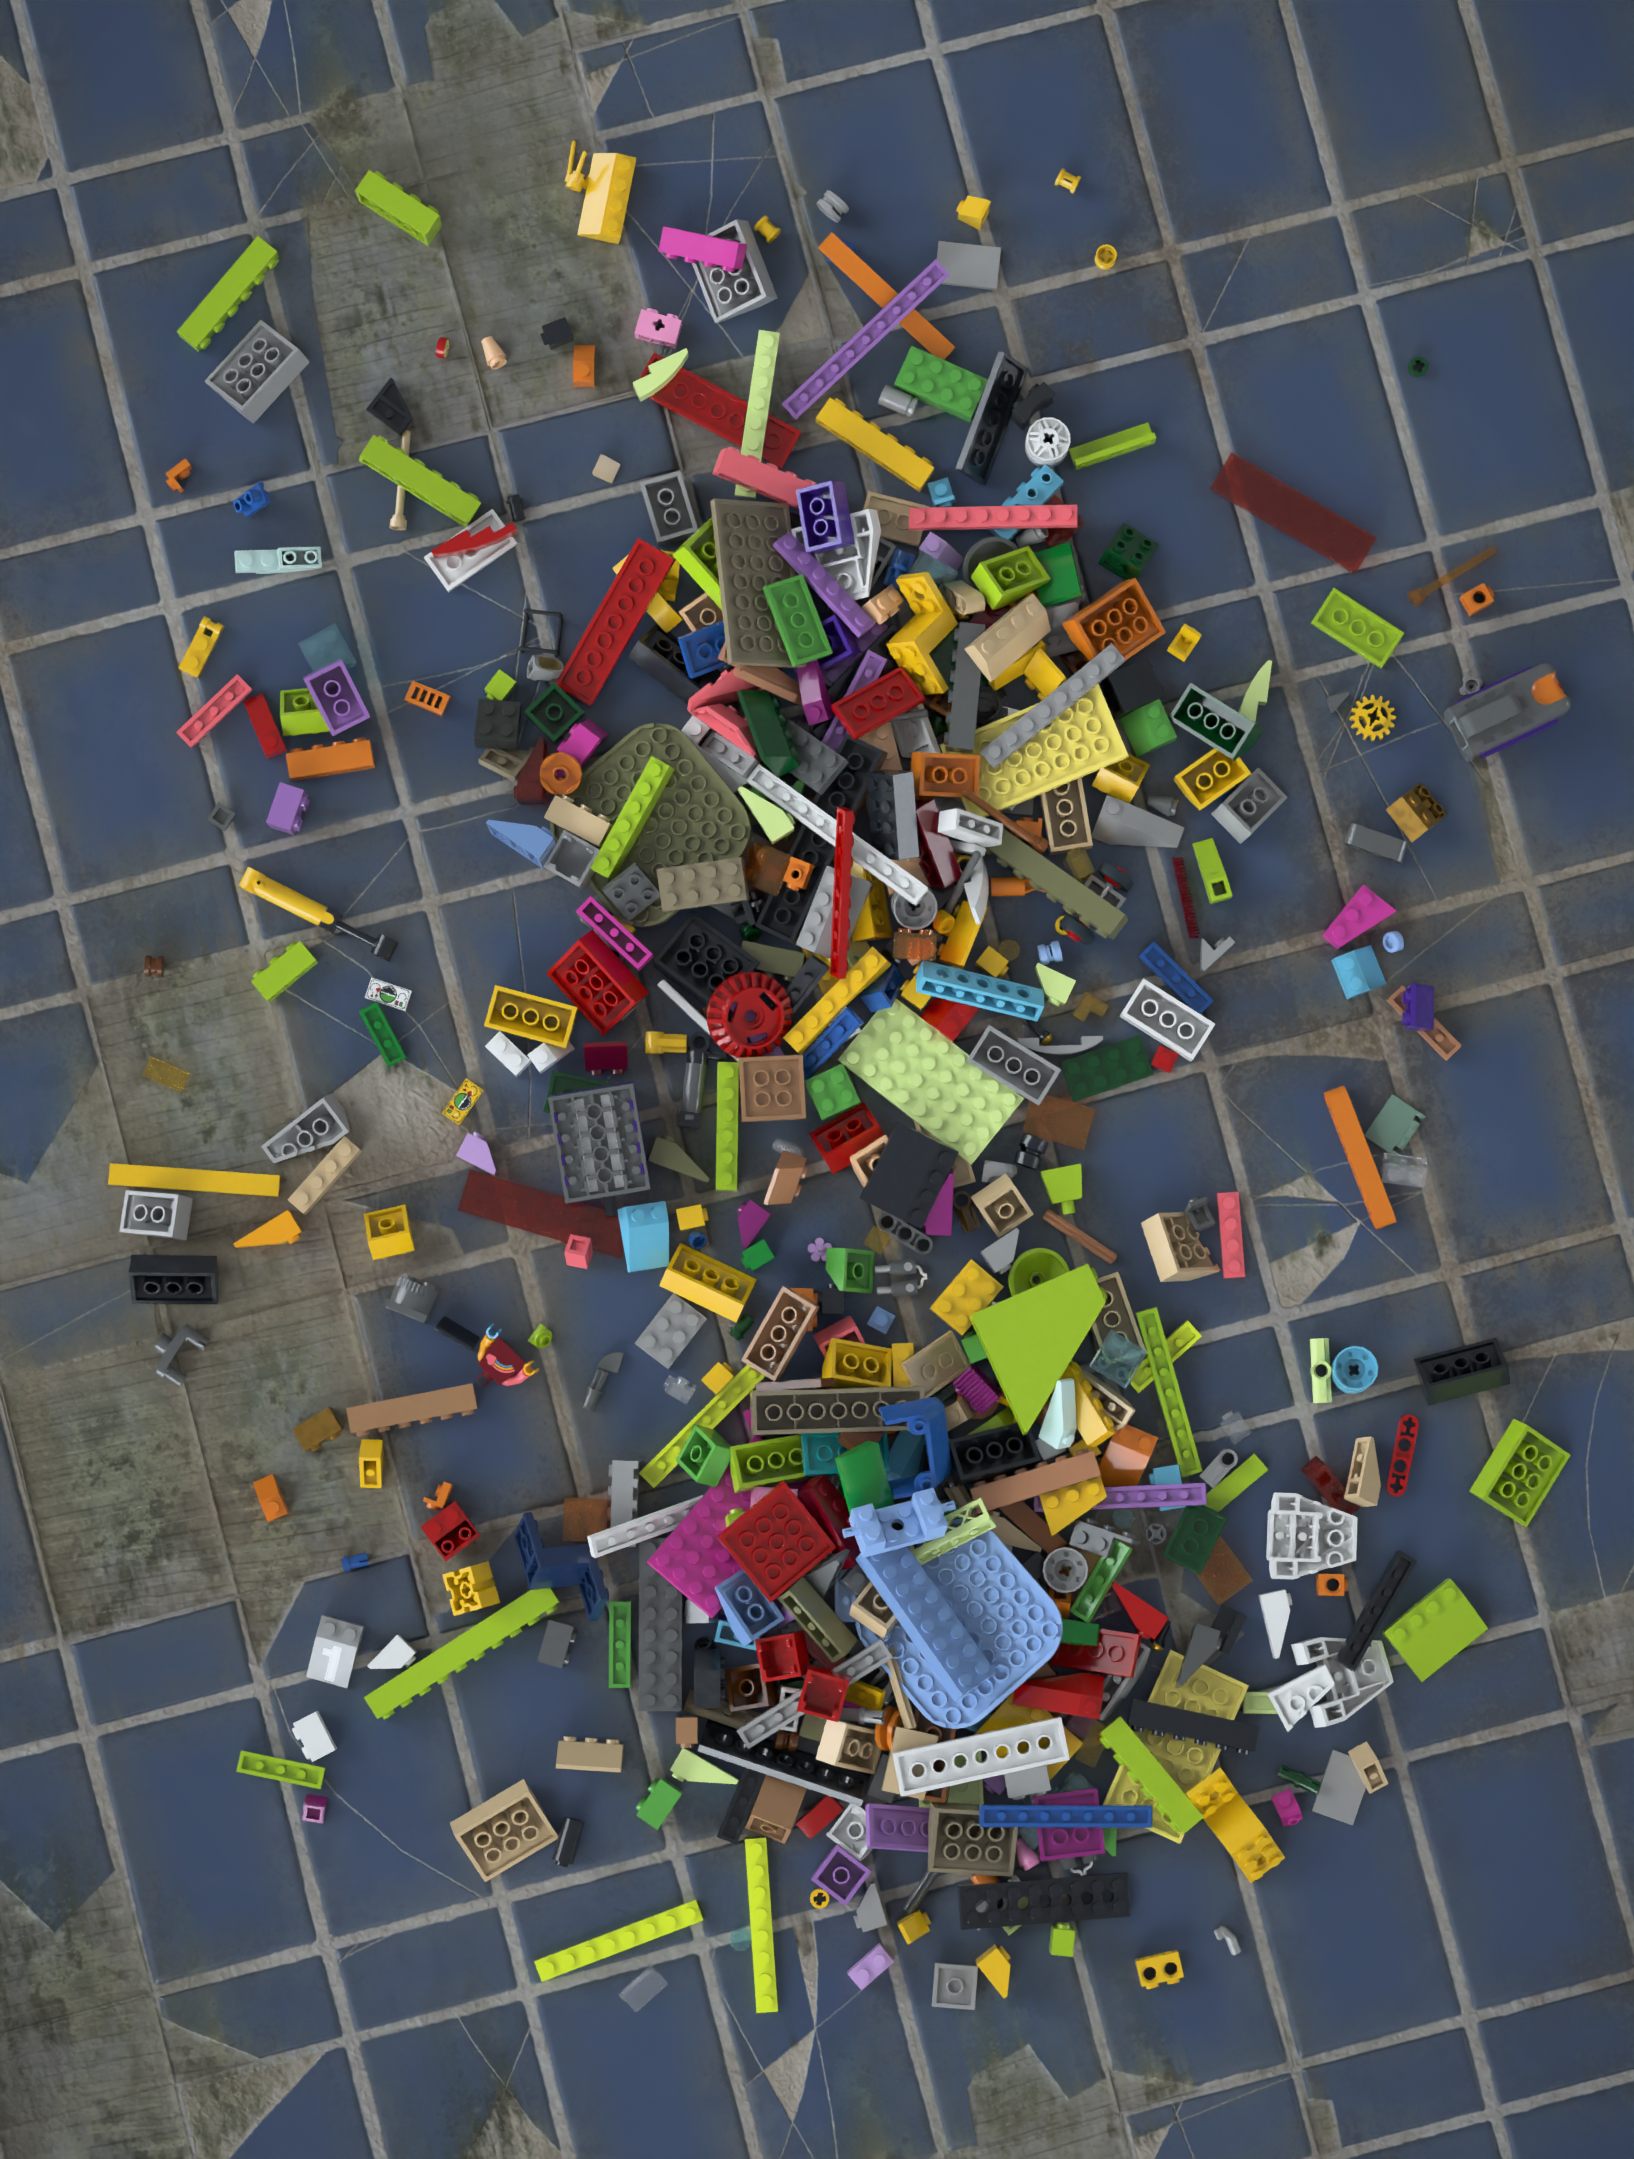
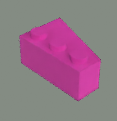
M1363 884L1321 937L1336 949H1339L1394 914L1396 910Z

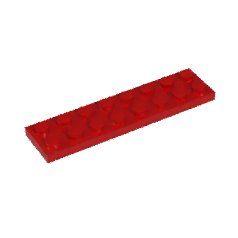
M653 353L639 379L650 374L649 365L664 358ZM681 368L674 378L662 389L648 397L652 401L742 448L748 403L684 368ZM768 414L762 460L774 464L782 470L802 432Z
M637 539L558 678L556 684L561 689L589 706H593L676 559L643 539Z

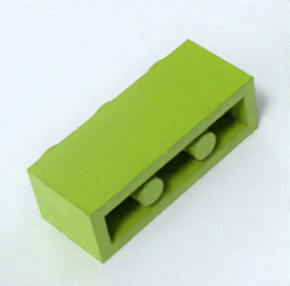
M301 941L291 943L285 949L287 951L281 957L279 955L275 956L269 962L270 966L265 970L260 969L252 976L254 978L251 981L252 984L269 1003L318 963Z

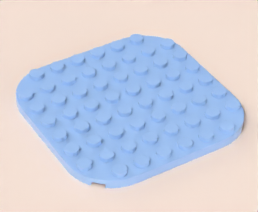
M963 1519L953 1520L951 1527L957 1528L961 1526ZM992 1530L921 1565V1567L996 1673L955 1702L899 1621L886 1638L883 1639L889 1650L891 1646L894 1647L896 1657L893 1656V1658L898 1661L905 1684L904 1686L898 1679L902 1691L928 1720L945 1728H965L985 1718L1052 1658L1062 1639L1063 1622L1056 1603ZM924 1542L918 1543L915 1549L922 1546ZM858 1621L856 1622L859 1638L866 1648L881 1639L880 1636ZM885 1663L881 1666L892 1678L889 1667Z

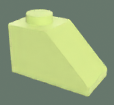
M1037 963L1035 970L1041 987L1044 990V995L1049 998L1048 1002L1058 1007L1060 1004L1065 1005L1076 980Z

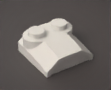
M850 1804L826 1835L861 1862L873 1849L866 1848V1811L858 1805Z

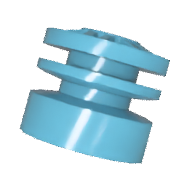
M1352 1346L1345 1348L1335 1357L1331 1364L1332 1382L1344 1393L1357 1394L1363 1392L1373 1384L1377 1377L1378 1364L1376 1358L1371 1351L1364 1347ZM1355 1366L1357 1368L1356 1373L1358 1375L1353 1374L1351 1376L1349 1374L1350 1369L1348 1367L1353 1368Z

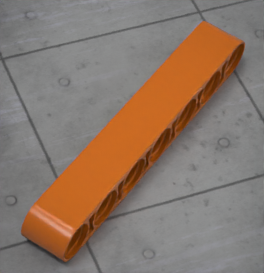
M1342 1085L1323 1092L1374 1228L1377 1230L1395 1223L1396 1218L1345 1086Z

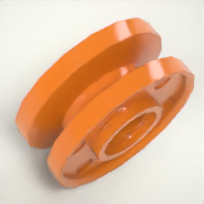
M896 1706L884 1708L885 1716H882L885 1717L884 1724L876 1723L875 1741L881 1750H891L896 1726L904 1728L899 1709Z

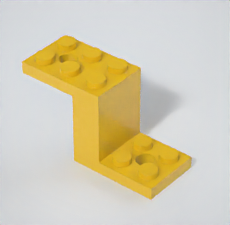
M929 572L900 575L896 582L915 615L886 645L898 666H902L923 695L945 693L949 687L929 653L958 625V622Z
M1221 1768L1217 1769L1186 1793L1190 1801L1204 1816L1203 1819L1233 1857L1250 1883L1260 1879L1264 1873L1277 1866L1285 1858L1266 1828L1238 1794Z

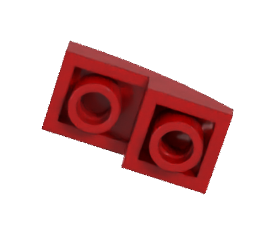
M825 1795L814 1804L811 1810L796 1821V1825L811 1839L828 1825L844 1807L836 1798Z

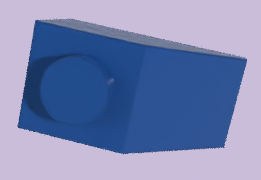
M892 964L876 981L863 990L860 998L871 1012L890 1008L905 978L895 964Z

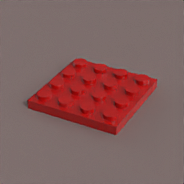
M784 1481L716 1536L770 1603L836 1548L835 1544Z

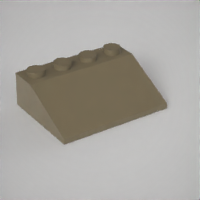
M930 1802L928 1818V1871L1013 1877L1018 1827H979V1805Z

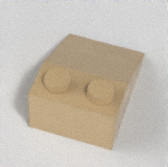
M871 1581L853 1602L849 1613L851 1617L882 1639L886 1638L898 1622Z

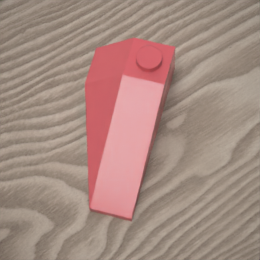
M735 668L730 672L725 670L721 673L715 684L708 683L689 698L687 710L692 712L700 707L739 701L737 692L740 690L765 689L733 675Z

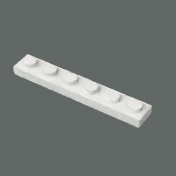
M703 1495L587 1536L591 1556L597 1558L674 1530Z

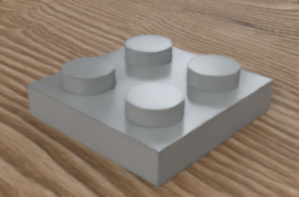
M935 1962L932 2007L975 2010L978 1966Z

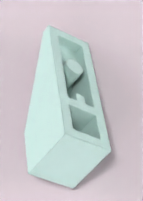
M1072 1378L1057 1381L1039 1434L1040 1439L1055 1449H1062L1071 1446L1077 1429L1075 1386Z

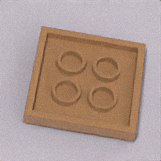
M803 1055L739 1058L742 1122L806 1119Z

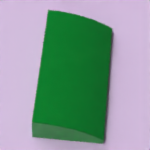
M866 1441L835 1457L849 1514H851L852 1508L871 1503L875 1510L894 1505L878 1443Z

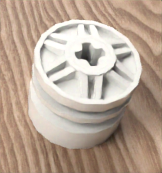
M1048 417L1035 421L1030 426L1025 440V452L1028 459L1039 467H1043L1045 464L1049 468L1059 465L1066 458L1069 450L1070 433L1067 426L1058 419ZM1045 437L1047 439L1052 438L1051 444L1049 442L1044 443Z

